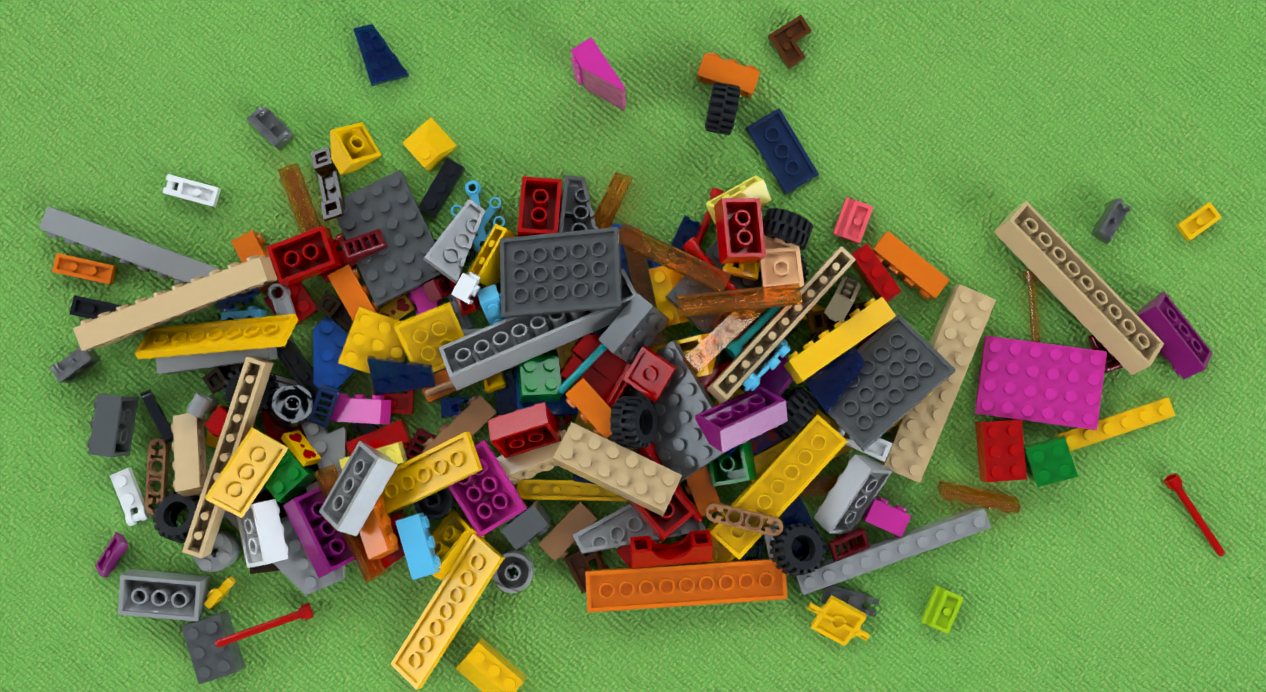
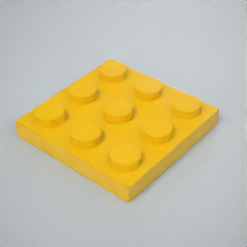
M450 302L394 324V329L417 379L446 368L439 347L465 337Z
M359 306L338 363L396 382L406 357L405 350L394 329V324L401 321Z

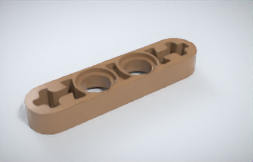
M163 438L153 439L148 445L145 510L150 515H156L153 513L156 508L152 507V504H157L159 501L162 502V497L167 495L170 445L169 443L166 444ZM155 445H163V449L159 450L155 448ZM155 455H158V456L163 455V458H161V457H159V458H154V456H155ZM156 461L162 463L163 467L160 472H156L153 468ZM154 481L161 483L162 487L159 492L154 491L152 488ZM152 495H154V496H155V495H161V497H158V498L153 497V498H152Z
M712 502L706 508V516L712 522L771 536H777L783 531L782 520L776 516L718 502ZM717 507L719 512L724 513V509H728L725 515L726 520L722 519L723 515L716 514V517H713L709 510ZM733 511L740 514V519L737 522H732L728 517ZM752 516H757L760 519V523L756 527L750 526L748 523L749 518ZM763 518L767 519L766 523L773 524V521H776L780 527L772 531L770 526L765 525V529H761Z

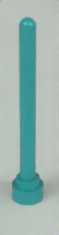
M797 291L773 305L737 341H730L724 347L725 351L732 358L736 359L742 353V346Z
M601 343L558 388L559 393L564 394L608 348Z

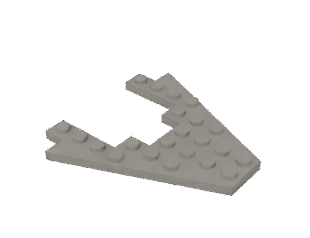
M322 416L316 417L317 419L323 420ZM306 421L302 424L308 442L321 457L320 462L317 464L323 476L322 480L310 484L306 490L310 492L327 484L331 491L342 472L339 460L347 457V446L345 444L347 442V428L342 427L328 433L327 428ZM225 510L224 516L239 529L236 515ZM286 516L280 519L284 527V540L288 546V559L274 562L273 564L305 595L345 579V565L318 578L289 517Z

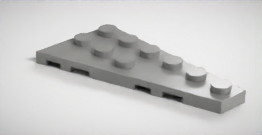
M631 504L572 535L581 554L630 545V537L650 535L654 541L660 540ZM692 517L668 538L688 535L690 531L706 529L702 522L697 523Z

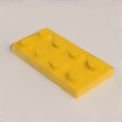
M252 427L204 498L243 518L289 448Z

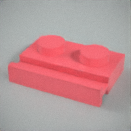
M846 197L832 235L860 244L873 206Z

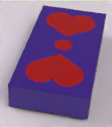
M773 428L762 435L750 439L753 455L783 440V437Z

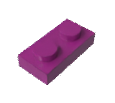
M115 533L95 564V568L100 576L107 578L111 571L116 568L120 557L127 551L129 543L123 534Z

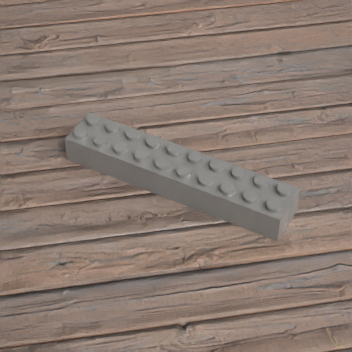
M624 268L621 269L622 308L509 317L439 347L449 378L456 390L458 391L612 324L636 295Z

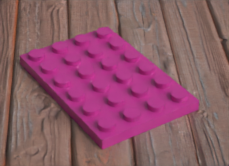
M984 336L974 413L1097 430L1107 351Z

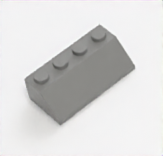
M359 441L319 513L337 531L357 536L398 464L382 452Z
M855 454L848 461V466L844 472L838 476L835 486L827 493V498L823 504L818 507L814 519L828 533L846 534L853 530L893 470L866 455Z
M130 569L120 575L118 615L199 621L204 603L207 600L209 576Z

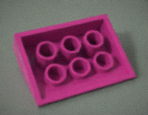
M592 37L573 48L570 60L574 73L573 77L579 85L582 84L588 91L624 110L626 108V88Z
M485 440L475 445L483 470L448 486L479 537L528 509Z

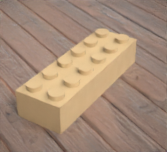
M571 422L553 457L554 464L661 516L664 515L682 477L681 474Z

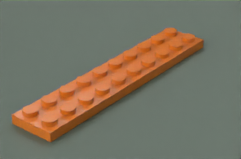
M771 559L664 565L633 569L585 571L587 612L788 599L786 574L782 573V569H777L775 567L777 563L772 562Z

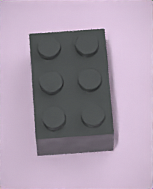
M637 293L598 340L613 354L632 365L641 347L651 345L654 338L666 327L670 319Z
M116 393L97 395L94 401L95 414L91 420L92 433L87 444L89 448L88 454L106 457L130 455L139 397Z
M539 500L534 501L527 507L528 509L514 517L501 530L516 550L520 547L522 549L526 548L532 543L536 534L541 536L551 525L552 516Z
M228 610L201 618L199 621H191L181 627L199 684L236 673L245 667L238 641L222 647L215 646L216 640L235 633Z

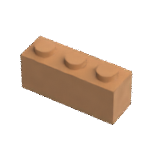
M580 500L538 545L554 561L558 558L562 560L569 553L568 548L572 544L577 545L572 535L594 524L598 516Z

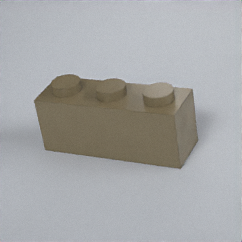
M844 274L824 313L831 320L842 323L852 307L862 284Z

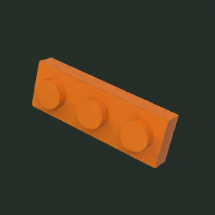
M56 253L52 272L113 285L117 266Z

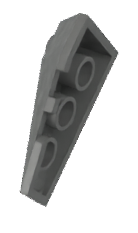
M565 175L559 233L598 229L594 219V212L591 208L585 178Z

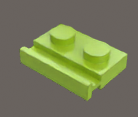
M935 585L920 621L949 634L964 597Z

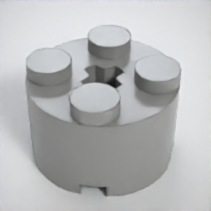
M219 529L211 554L202 559L193 557L201 570L210 572L220 571L235 563L241 551V544L234 533L226 529Z
M507 550L502 554L505 558L496 570L493 578L501 590L507 593H516L525 589L530 584L535 571L534 562L522 550ZM513 567H515L517 571L515 575L511 574L512 570L510 569H512Z

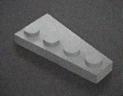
M469 198L423 260L456 283L485 210Z

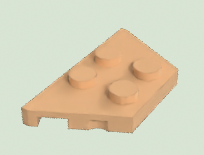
M764 235L766 257L760 261L765 309L801 289L804 286L800 247L792 243H785L781 239H773Z

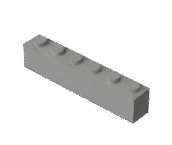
M269 347L242 351L191 354L187 356L156 358L157 374H171L244 364L246 357L252 356L264 360L278 359L277 348Z

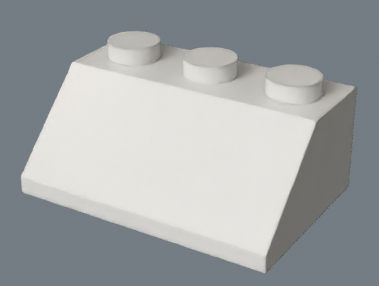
M276 499L251 504L243 518L236 516L247 568L288 559V546L284 540V527L280 521V508Z

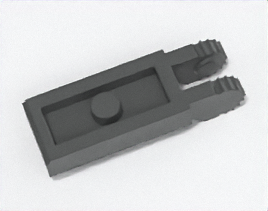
M836 585L824 588L821 603L825 604L830 596L833 595L867 615L876 616V611L864 608L862 605L863 601L879 604V599Z

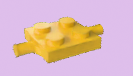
M833 595L830 596L822 607L812 602L807 606V610L816 614V617L811 622V628L843 646H846L850 639L855 636L865 641L870 636V633L860 629L866 619V613Z

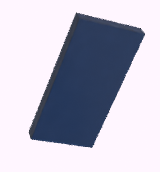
M780 108L745 128L784 195L819 175Z

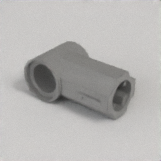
M279 283L270 285L267 293L273 302L276 314H296L290 297V288ZM278 287L283 290V295L280 298L275 293Z
M196 392L186 411L193 416L203 418L205 414H210L217 409L218 399Z

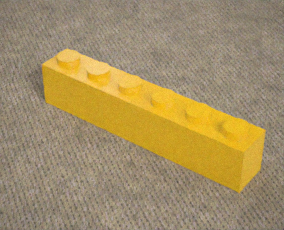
M883 297L878 300L872 298L864 304L865 309L862 311L859 308L849 314V320L846 322L843 320L842 323L840 321L833 325L835 327L833 331L829 332L827 329L818 336L820 340L815 343L811 340L803 346L804 351L800 354L795 351L787 357L788 362L783 366L797 385L896 317Z

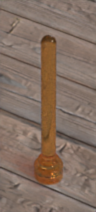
M1022 271L1023 279H1025L1028 287L1031 341L1040 343L1035 283L1038 277L1032 271Z

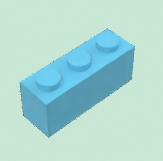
M419 513L395 521L412 580L439 572L441 561L433 548L435 547V540L429 534L428 528L430 524L427 516Z

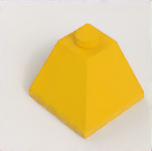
M432 117L402 142L428 172L457 147Z
M363 122L330 131L331 159L340 175L357 171L382 156Z

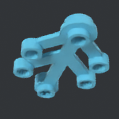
M471 180L465 185V191L471 197V200L481 207L479 195L482 191L481 185L477 181ZM475 185L476 190L470 191L469 187ZM498 197L490 199V206L484 213L477 230L478 236L475 235L472 241L475 244L477 253L481 250V243L486 241L493 229L492 227L486 235L485 226L496 210L502 206V202ZM494 200L499 201V205L496 207L492 205ZM460 205L452 206L451 213L454 216L457 215L454 213L455 208L462 209ZM501 216L495 217L493 224L495 225L498 219H502L503 224L500 226L504 227L506 224L505 219Z
M783 339L775 347L774 355L758 370L759 373L757 375L752 373L742 383L745 391L756 389L761 383L760 377L770 368L773 370L781 362L778 357L781 356L783 358L791 350L788 345L789 342Z

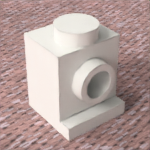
M469 272V274L462 273L451 294L468 304H472L474 300L470 298L472 296L475 297L480 289V286H478L480 277L472 272Z

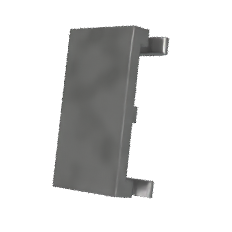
M260 106L251 116L246 118L279 150L295 136L267 107L263 108Z
M1121 198L1110 201L1092 230L1091 235L1109 244L1113 240V236L1123 219L1132 209V206L1122 205L1124 200Z
M79 345L77 350L59 363L52 365L50 369L59 383H69L97 363L100 358L93 349L82 351Z

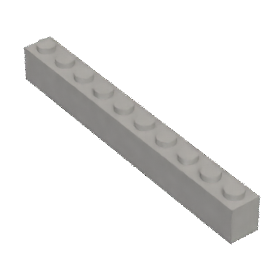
M48 206L39 229L47 231V236L56 239L59 236L64 237V242L72 245H77V243L83 244V249L95 252L97 249L102 251V256L111 259L114 256L119 257V262L127 265L132 263L138 264V269L150 272V269L157 271V276L166 279L171 276L175 278L174 282L179 284L191 283L190 280L199 276L206 277L209 276V272L220 269Z
M977 506L904 532L902 538L896 535L870 545V548L834 562L833 558L819 563L821 566L818 569H814V572L796 575L795 578L800 592L805 595L991 528L985 509Z

